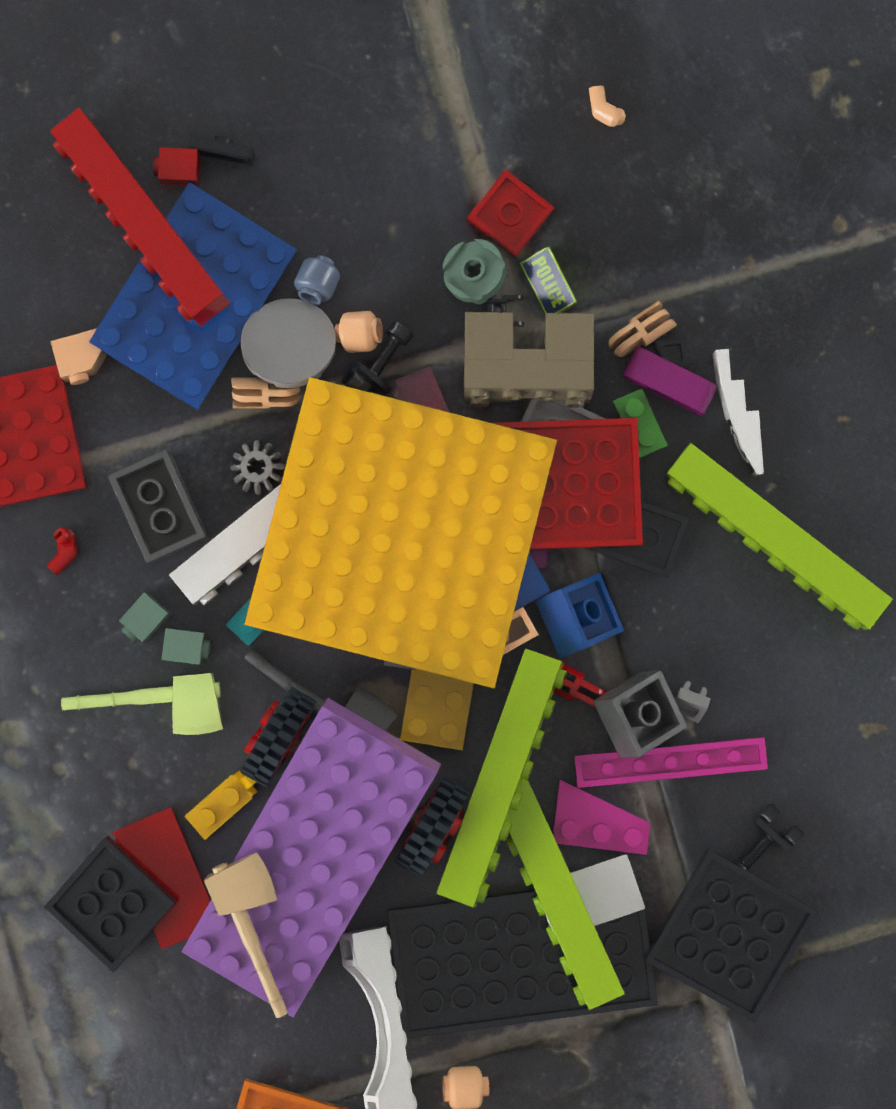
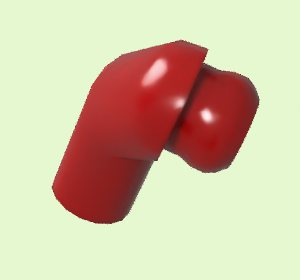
M63 527L57 529L54 533L58 554L47 564V567L57 576L77 556L76 536L72 530Z

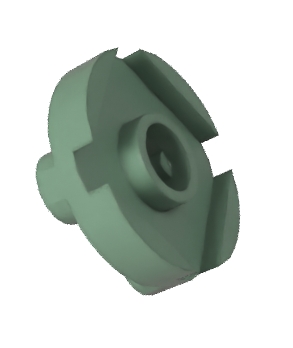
M474 239L475 242H468L466 244L461 242L454 246L444 259L445 284L456 298L464 302L483 304L502 287L507 274V266L500 251L492 243L482 239ZM478 264L481 265V273L478 276L469 277L468 268L470 266L475 268Z

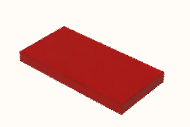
M171 806L112 832L117 844L178 900L153 928L161 949L188 939L211 901L204 880L174 809Z

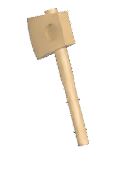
M256 852L229 865L226 862L213 867V873L207 875L204 882L218 915L231 914L241 940L255 966L254 970L257 971L268 997V1003H270L276 1018H280L286 1015L288 1011L282 999L283 995L280 994L268 966L269 963H267L258 935L247 909L277 900L270 874Z

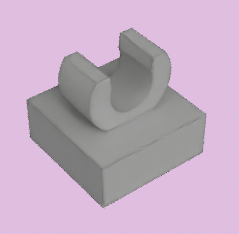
M687 681L679 689L674 699L683 718L699 723L708 709L710 698L706 697L707 688L702 687L699 694L689 690L691 682Z

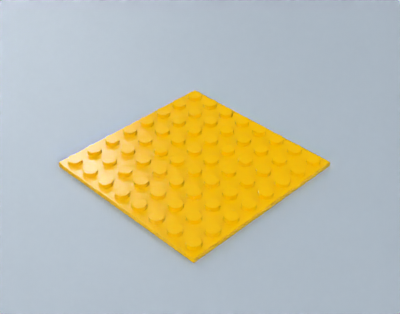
M309 377L244 625L495 688L557 440Z

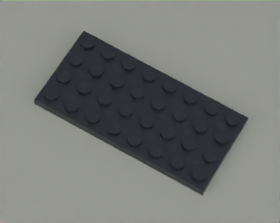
M640 876L635 877L644 902ZM535 890L488 896L485 898L484 903L478 902L474 908L457 901L388 910L398 996L402 1006V1026L407 1039L657 1006L653 966L644 960V956L650 948L645 909L594 926L625 994L589 1010L587 1004L580 1006L573 988L578 986L574 975L567 976L559 958L565 955L560 944L553 946L546 931V928L549 927L546 915H539L532 899L538 896Z

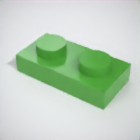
M642 388L613 401L619 418H637L639 459L668 446Z

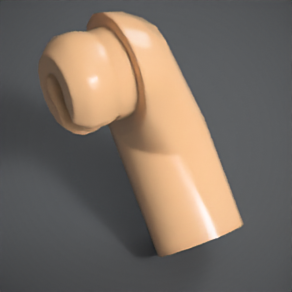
M604 86L589 88L594 118L610 127L622 125L626 118L623 109L606 102Z

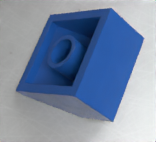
M600 573L535 600L559 659L624 631Z

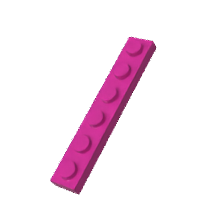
M765 737L655 747L641 757L620 758L617 751L574 755L577 788L768 769Z

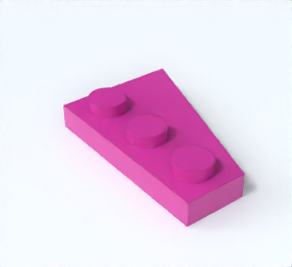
M559 779L553 836L557 844L647 855L650 822Z

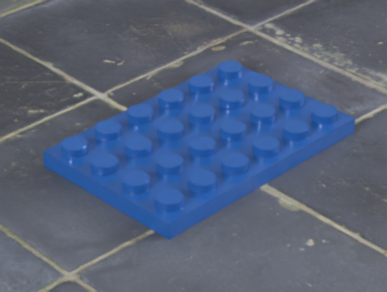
M189 182L166 219L231 304L201 327L193 319L187 322L176 308L180 302L175 295L169 298L158 283L162 280L159 274L155 272L152 275L143 263L139 261L89 343L198 410L241 342V334L245 323L254 312L259 311L297 252V249Z

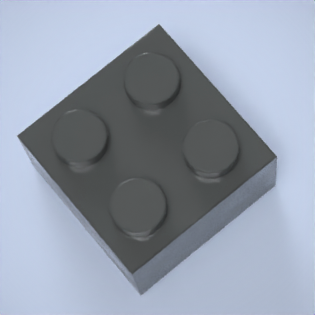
M661 670L641 671L593 701L620 758L641 757L688 727Z

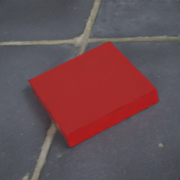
M505 169L468 215L467 221L516 258L551 215L555 207Z

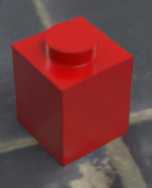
M159 147V157H154L153 174L158 176L162 186L186 187L190 182L199 187L201 155L198 149Z

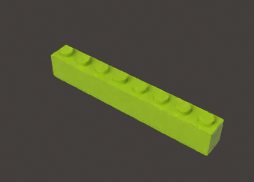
M692 443L684 449L665 474L670 479L667 484L680 494H683L685 491L694 498L692 503L706 514L709 511L713 512L720 518L717 521L720 526L730 533L736 530L745 538L742 542L756 553L759 550L766 553L770 557L767 561L781 572L786 569L795 576L793 579L795 584L807 592L811 588L819 594L818 601L831 611L837 608L845 615L843 620L858 631L860 628L864 630L871 629L893 600Z
M525 648L436 894L473 908L477 906L478 902L484 903L490 887L489 884L485 883L489 871L495 872L501 854L496 853L500 840L504 842L507 840L512 823L507 822L511 809L517 811L523 795L522 792L518 791L522 779L528 780L534 762L529 761L533 748L539 750L545 734L544 731L540 730L544 718L550 719L556 701L551 700L555 688L561 689L567 671L562 670L564 665L562 661Z
M522 779L518 791L522 792L523 795L517 811L511 809L507 822L512 823L509 832L511 837L506 841L513 857L520 855L524 867L519 870L526 886L533 884L538 896L532 899L539 915L546 914L551 926L547 927L546 931L553 946L560 944L565 956L559 959L566 975L573 974L578 986L574 987L573 991L580 1006L587 1004L589 1010L625 993L528 780Z

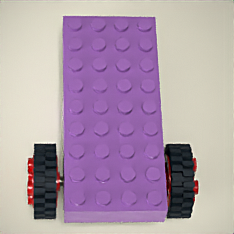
M292 686L280 702L275 700L271 707H268L259 723L264 727H259L244 749L249 755L241 773L264 787L269 785L286 758L290 757L292 753L295 754L233 862L257 852L272 879L277 900L247 909L258 935L267 963H269L268 966L280 994L283 995L282 999L287 1008V1014L294 1017L409 821L412 822L409 827L411 830L401 846L395 863L421 877L432 861L438 864L450 840L447 835L449 834L454 837L466 813L462 808L470 790L444 776L432 792L425 806H421L419 811L416 810L436 776L441 763L329 698L322 705L305 737L300 742L301 733L317 701ZM211 899L181 952L268 1003V997L257 971L254 970L255 966L241 940L231 914L219 916Z

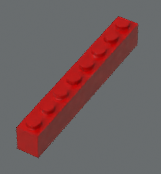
M80 108L76 109L50 130L57 140L53 143L55 149L64 159L68 156L74 162L70 166L71 170L81 182L86 179L90 183L91 187L87 191L98 205L104 202L109 208L105 212L108 219L116 228L120 225L127 232L122 236L133 251H136L138 248L144 255L140 261L152 275L155 272L159 274L162 278L158 283L169 298L175 295L180 302L176 308L187 322L193 319L201 327L231 304Z

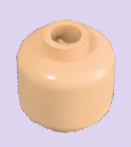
M371 311L344 313L340 323L336 324L334 328L336 342L341 343L343 349L348 353L373 351L378 343H381L383 340L381 319L376 318Z
M477 1066L451 1067L447 1075L442 1077L444 1102H449L453 1109L479 1108L482 1105L483 1096H489L488 1076L482 1077L481 1070Z

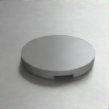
M279 299L263 305L259 311L254 312L249 317L241 334V350L244 362L253 375H257L266 382L275 384V387L295 388L307 385L309 377L318 379L322 376L321 373L329 366L333 356H335L336 335L329 317L319 307L300 299Z

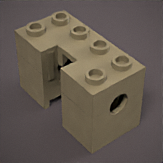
M465 312L464 402H470V405L474 407L489 406V402L511 403V400L535 398L536 400L543 401V403L565 401V406L568 408L584 407V403H590L594 390V314L546 313L545 328H543V349H513V313Z

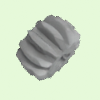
M255 440L253 444L254 451H251L247 444H243L242 449L246 455L243 457L239 453H234L233 457L240 461L241 464L231 465L230 470L242 472L233 480L236 484L246 480L243 485L245 492H248L254 484L255 494L261 495V484H264L266 489L271 492L274 490L269 482L271 478L279 483L282 481V478L275 474L274 471L285 470V465L281 463L274 464L275 461L282 457L280 452H275L269 456L273 448L272 444L267 443L263 451H261L260 441ZM255 460L259 463L265 462L266 467H262L264 472L261 475H258L256 472H250V468H254L251 463Z

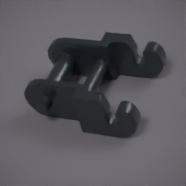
M504 295L503 299H493L491 297L483 304L487 305L488 312H494V305L501 304V313H506L507 301H514L515 299L521 301L524 300V296ZM513 321V327H524V322Z

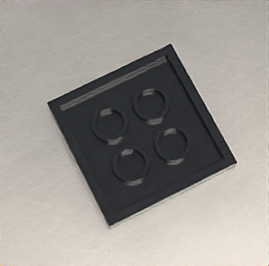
M107 836L98 844L44 908L110 971L115 972L178 900L110 836Z

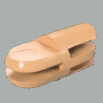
M659 300L631 318L627 326L610 338L608 342L609 348L615 349L614 354L617 357H624L641 345L646 347L677 326L673 319L668 320L670 314L667 310H661L663 305Z
M259 377L231 378L233 387L232 397L234 399L232 401L233 409L289 407L296 405L301 398L299 393L301 391L300 387H275V384L266 382Z

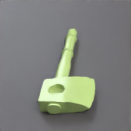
M213 673L173 676V686L61 698L62 710L172 702L173 734L199 735L223 729L218 698H221L220 682H215Z

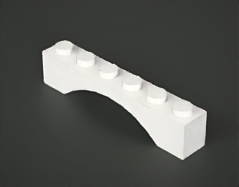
M371 927L343 933L339 939L343 967L354 976L363 989L371 1006L376 1025V1058L370 1081L363 1094L365 1109H417V1100L412 1093L410 1080L412 1069L407 1061L405 1049L407 1037L402 1029L400 1018L402 1006L397 997L395 987L397 975L390 956V936L386 931V927Z

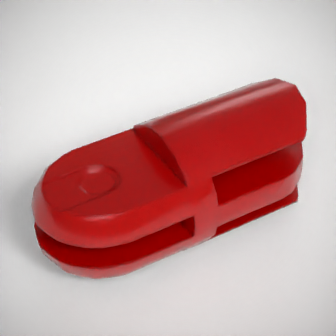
M563 663L562 670L576 676L574 681L567 678L564 679L563 685L571 688L569 693L555 688L553 693L570 702L575 697L595 707L593 703L595 699L578 691L579 686L601 696L607 693V691L584 680L585 673Z

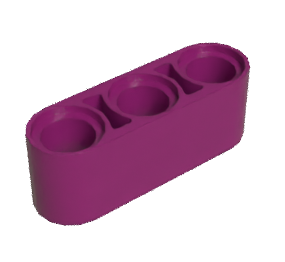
M639 347L635 348L622 374V377L700 416L705 415L718 389L714 383Z

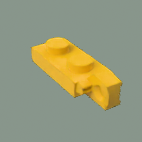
M239 770L235 774L230 775L184 817L206 840L254 798L253 795L258 792L253 786L256 781L244 776Z

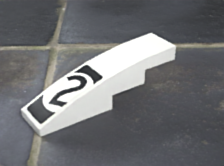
M729 349L715 350L712 356L716 385L725 419L737 449L752 476H760L764 474L759 410L746 411L744 380L731 381Z

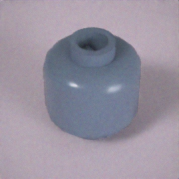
M318 255L317 258L305 259L294 281L298 296L304 301L315 305L329 301L340 280V273L334 266V262L326 256Z

